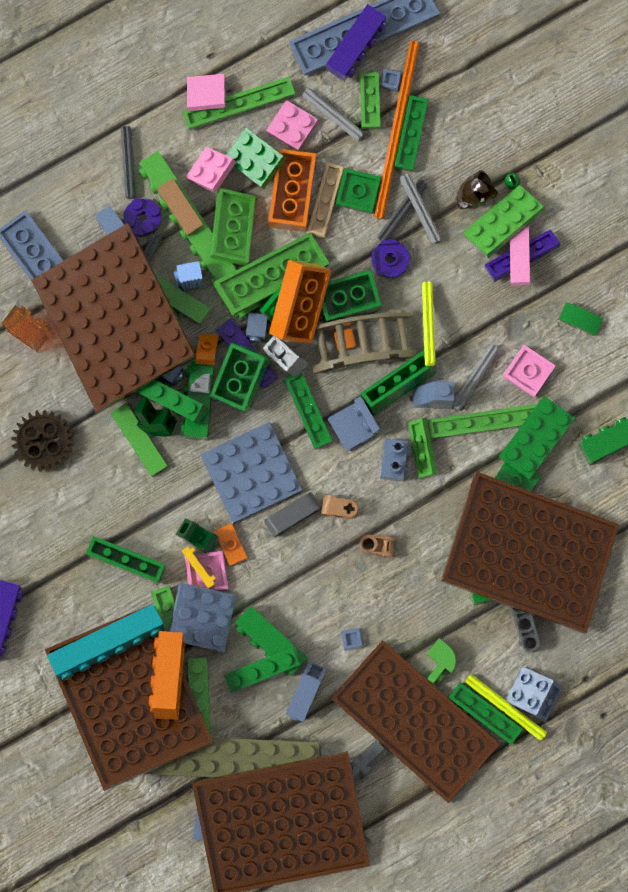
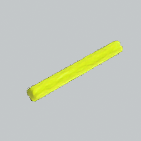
M425 281L422 283L425 365L434 366L436 358L433 283Z
M470 674L465 680L467 685L537 739H544L547 734L545 730L474 675Z

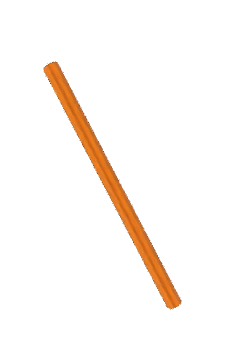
M410 41L374 214V217L377 219H384L420 45L417 41Z

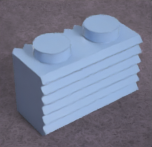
M199 261L177 265V271H174L177 287H181L182 291L204 287Z

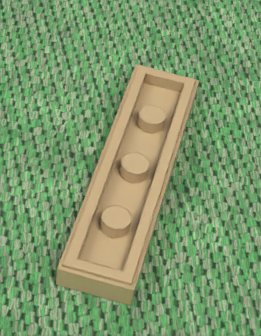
M326 163L307 233L310 232L312 236L323 239L326 237L345 169L344 166Z

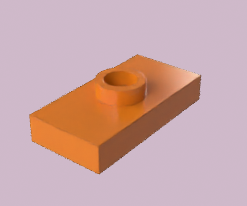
M200 333L195 364H215L219 335Z
M232 523L214 531L219 536L218 541L230 566L248 559Z

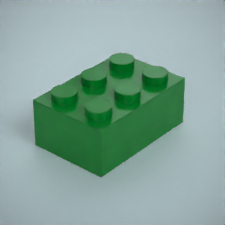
M371 270L328 282L321 308L325 323L381 311L382 305Z
M231 343L210 397L240 410L250 411L271 357L238 343Z

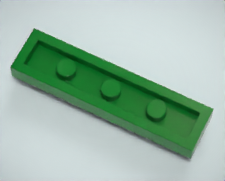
M412 95L409 97L395 162L396 169L413 172L428 103L426 98Z
M301 372L297 378L292 376L285 379V383L314 450L332 443V439L303 373Z
M292 646L224 674L231 693L299 666L302 662L295 646Z
M459 682L448 697L510 745H512L523 730L461 682Z

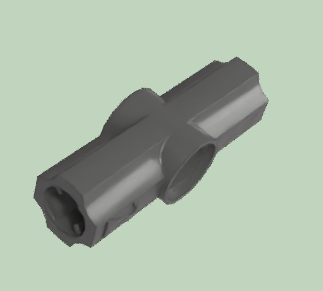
M376 740L350 763L354 785L359 779L362 780L387 753Z

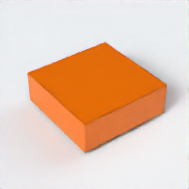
M352 328L344 330L347 350L357 348ZM335 332L333 333V335L335 338L337 350L339 352L337 334Z

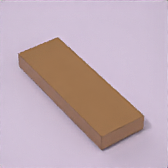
M173 178L157 188V191L187 236L203 227L199 217Z

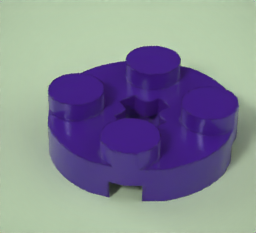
M145 198L134 199L124 211V222L131 225L136 236H148L156 232L161 225L160 208L152 200ZM145 213L148 219L140 222L138 215Z
M396 240L382 241L372 253V266L379 276L385 278L399 277L405 273L409 265V252L406 247ZM388 255H392L393 258H396V260L393 261L392 264H389L388 261H385V259L388 258Z

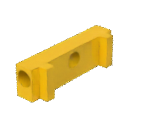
M187 546L182 550V553L208 589H211L215 586L214 581L216 578L214 575L210 577L194 556L196 550L194 548L189 549Z

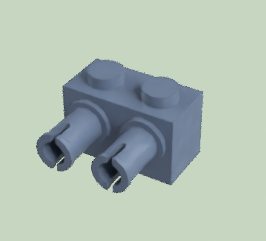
M385 438L380 479L403 482L404 477H408L409 466L405 465L406 458H410L411 447H408V441Z

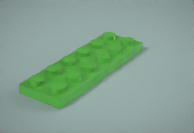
M310 232L214 282L213 285L232 316L271 297L283 282L288 260L314 263L323 267L329 266V261Z

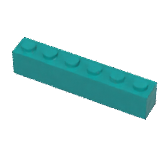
M154 604L48 654L47 658L58 681L67 680L78 671L83 672L90 669L91 665L97 662H105L109 659V656L115 653L118 655L125 652L132 645L142 644L144 639L150 636H158L159 631L165 630Z

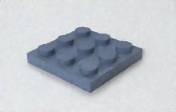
M179 583L169 632H182L185 644L225 652L236 595Z

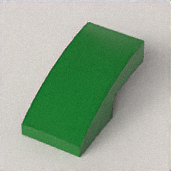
M566 302L558 320L573 328H579L592 336H596L603 318Z

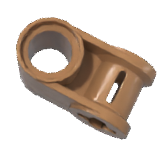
M324 495L321 515L353 519L358 515V506L354 501ZM349 505H352V508L355 509V511H351L350 514H347V511L344 509L348 508Z
M366 535L361 539L359 548L364 554L395 558L394 545L397 542V538ZM365 540L372 541L373 548L369 550L364 548L363 542Z

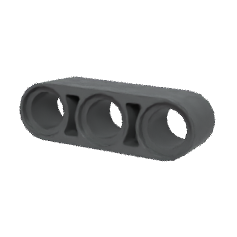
M309 492L265 519L264 522L275 538L318 512L321 507L312 492Z
M510 607L522 649L528 653L536 651L540 645V640L533 616ZM521 620L529 621L530 628L528 630H523L520 627ZM531 638L535 641L536 645L533 649L526 647V639Z

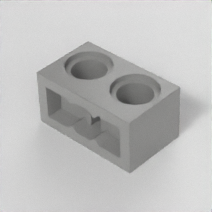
M273 336L263 347V350L295 378L308 365L292 347L280 338Z

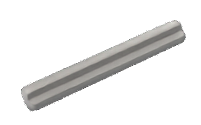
M310 88L304 91L303 97L356 141L363 137L364 132L314 91Z
M407 173L401 176L400 180L431 243L434 244L440 241L441 236L411 175Z
M490 345L455 398L452 405L454 409L461 410L499 352L497 346Z

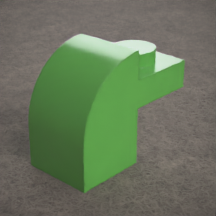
M438 639L426 654L438 664L427 678L432 684L435 681L437 683L441 681L445 676L444 670L451 674L456 663L453 650L441 639Z

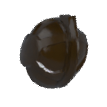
M479 170L468 177L460 186L456 197L457 205L460 209H468L470 206H481L487 202L486 200L494 199L498 195V191L491 186L488 174L483 170Z

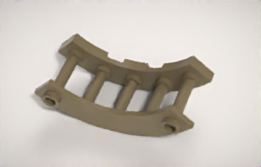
M396 310L393 313L357 316L327 323L318 322L315 333H317L321 360L319 364L312 366L313 373L327 374L345 369L349 364L358 363V366L374 364L376 360L386 359V362H407L419 354V350H411V347L408 346L404 321L413 317V313H406L405 310ZM386 321H397L401 344L399 350H393L390 347ZM379 322L383 347L381 351L371 352L369 350L365 323ZM357 324L361 351L358 355L350 356L347 354L343 327ZM332 329H336L340 353L338 359L334 360L328 358L324 333Z

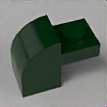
M140 398L135 411L139 419L137 426L142 431L153 436H171L177 420L169 409L155 410L148 398Z
M186 518L175 534L204 553H209L215 547L216 540L219 537Z

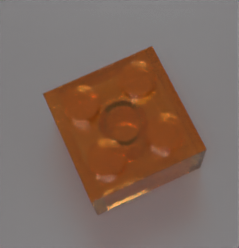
M15 305L3 320L2 325L8 333L35 352H38L50 336L49 327L41 318H33L30 314L31 312L25 307L21 306L19 308Z

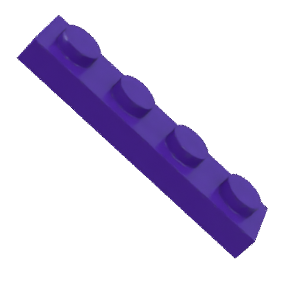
M551 229L530 240V263L560 247V242ZM510 251L485 264V269L494 282L510 274Z
M232 319L216 330L228 347L231 343H238L257 351ZM269 365L260 385L263 390L278 379V376Z

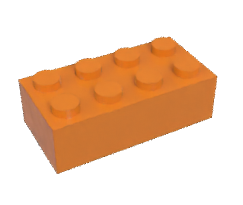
M279 149L278 152L286 157V160L275 174L268 221L269 227L306 232L316 166V153Z
M288 260L269 334L282 340L312 344L332 270L319 264Z
M159 631V638L155 637L154 642L157 656H153L155 676H151L153 695L149 696L150 712H153L154 717L157 719L178 720L185 640L182 632Z

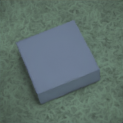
M384 68L379 88L398 92L402 72Z
M360 628L341 631L344 651L363 648Z

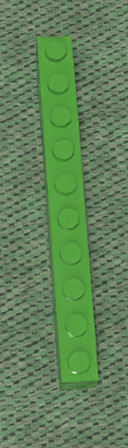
M159 151L139 162L141 176L144 180L148 178L151 183L149 185L154 195L158 194L161 198L159 203L164 210L168 209L170 212L169 218L174 226L178 224L180 227L179 233L184 241L188 240L191 244L189 248L193 255H198L201 259L199 263L205 272L208 271L212 276L209 278L212 284L236 271L231 262L210 258L213 233ZM172 178L203 224L202 228L189 236L186 235L157 191L159 186ZM259 303L234 315L235 319L239 317L242 322L248 318V313L258 312L260 310Z

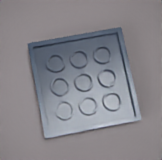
M270 422L200 454L233 524L302 492Z

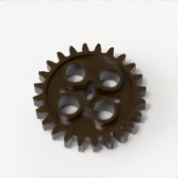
M36 410L35 416L28 413L29 419L22 417L24 423H16L19 430H13L17 437H11V440L16 442V444L12 445V448L18 449L14 452V455H21L18 461L23 462L25 460V467L31 464L32 471L36 467H38L39 472H42L43 467L48 472H50V466L57 469L56 463L59 462L63 465L62 458L69 459L66 452H72V449L68 446L74 445V442L69 440L74 435L73 433H67L71 430V427H64L67 421L63 420L60 422L61 415L54 418L53 411L49 415H47L46 410L43 411L42 415H40L38 410ZM48 426H55V431L52 434H47L46 428ZM29 430H36V435L33 438L27 437ZM57 436L59 437L58 440H49V439H53V438H55V437H57ZM41 437H44L46 439V441H44V445H41V443L39 442L41 441ZM27 442H36L28 446L26 445ZM53 444L59 446L58 451L55 453L49 452V447ZM33 448H39L40 452L37 456L33 457L30 455Z

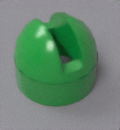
M511 173L505 178V186L509 189H515L520 183V178L517 174ZM510 177H513L516 184L513 185Z

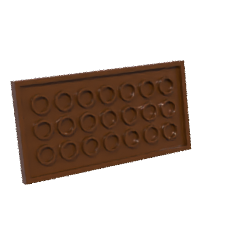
M383 640L331 697V700L447 803L454 798L500 745Z

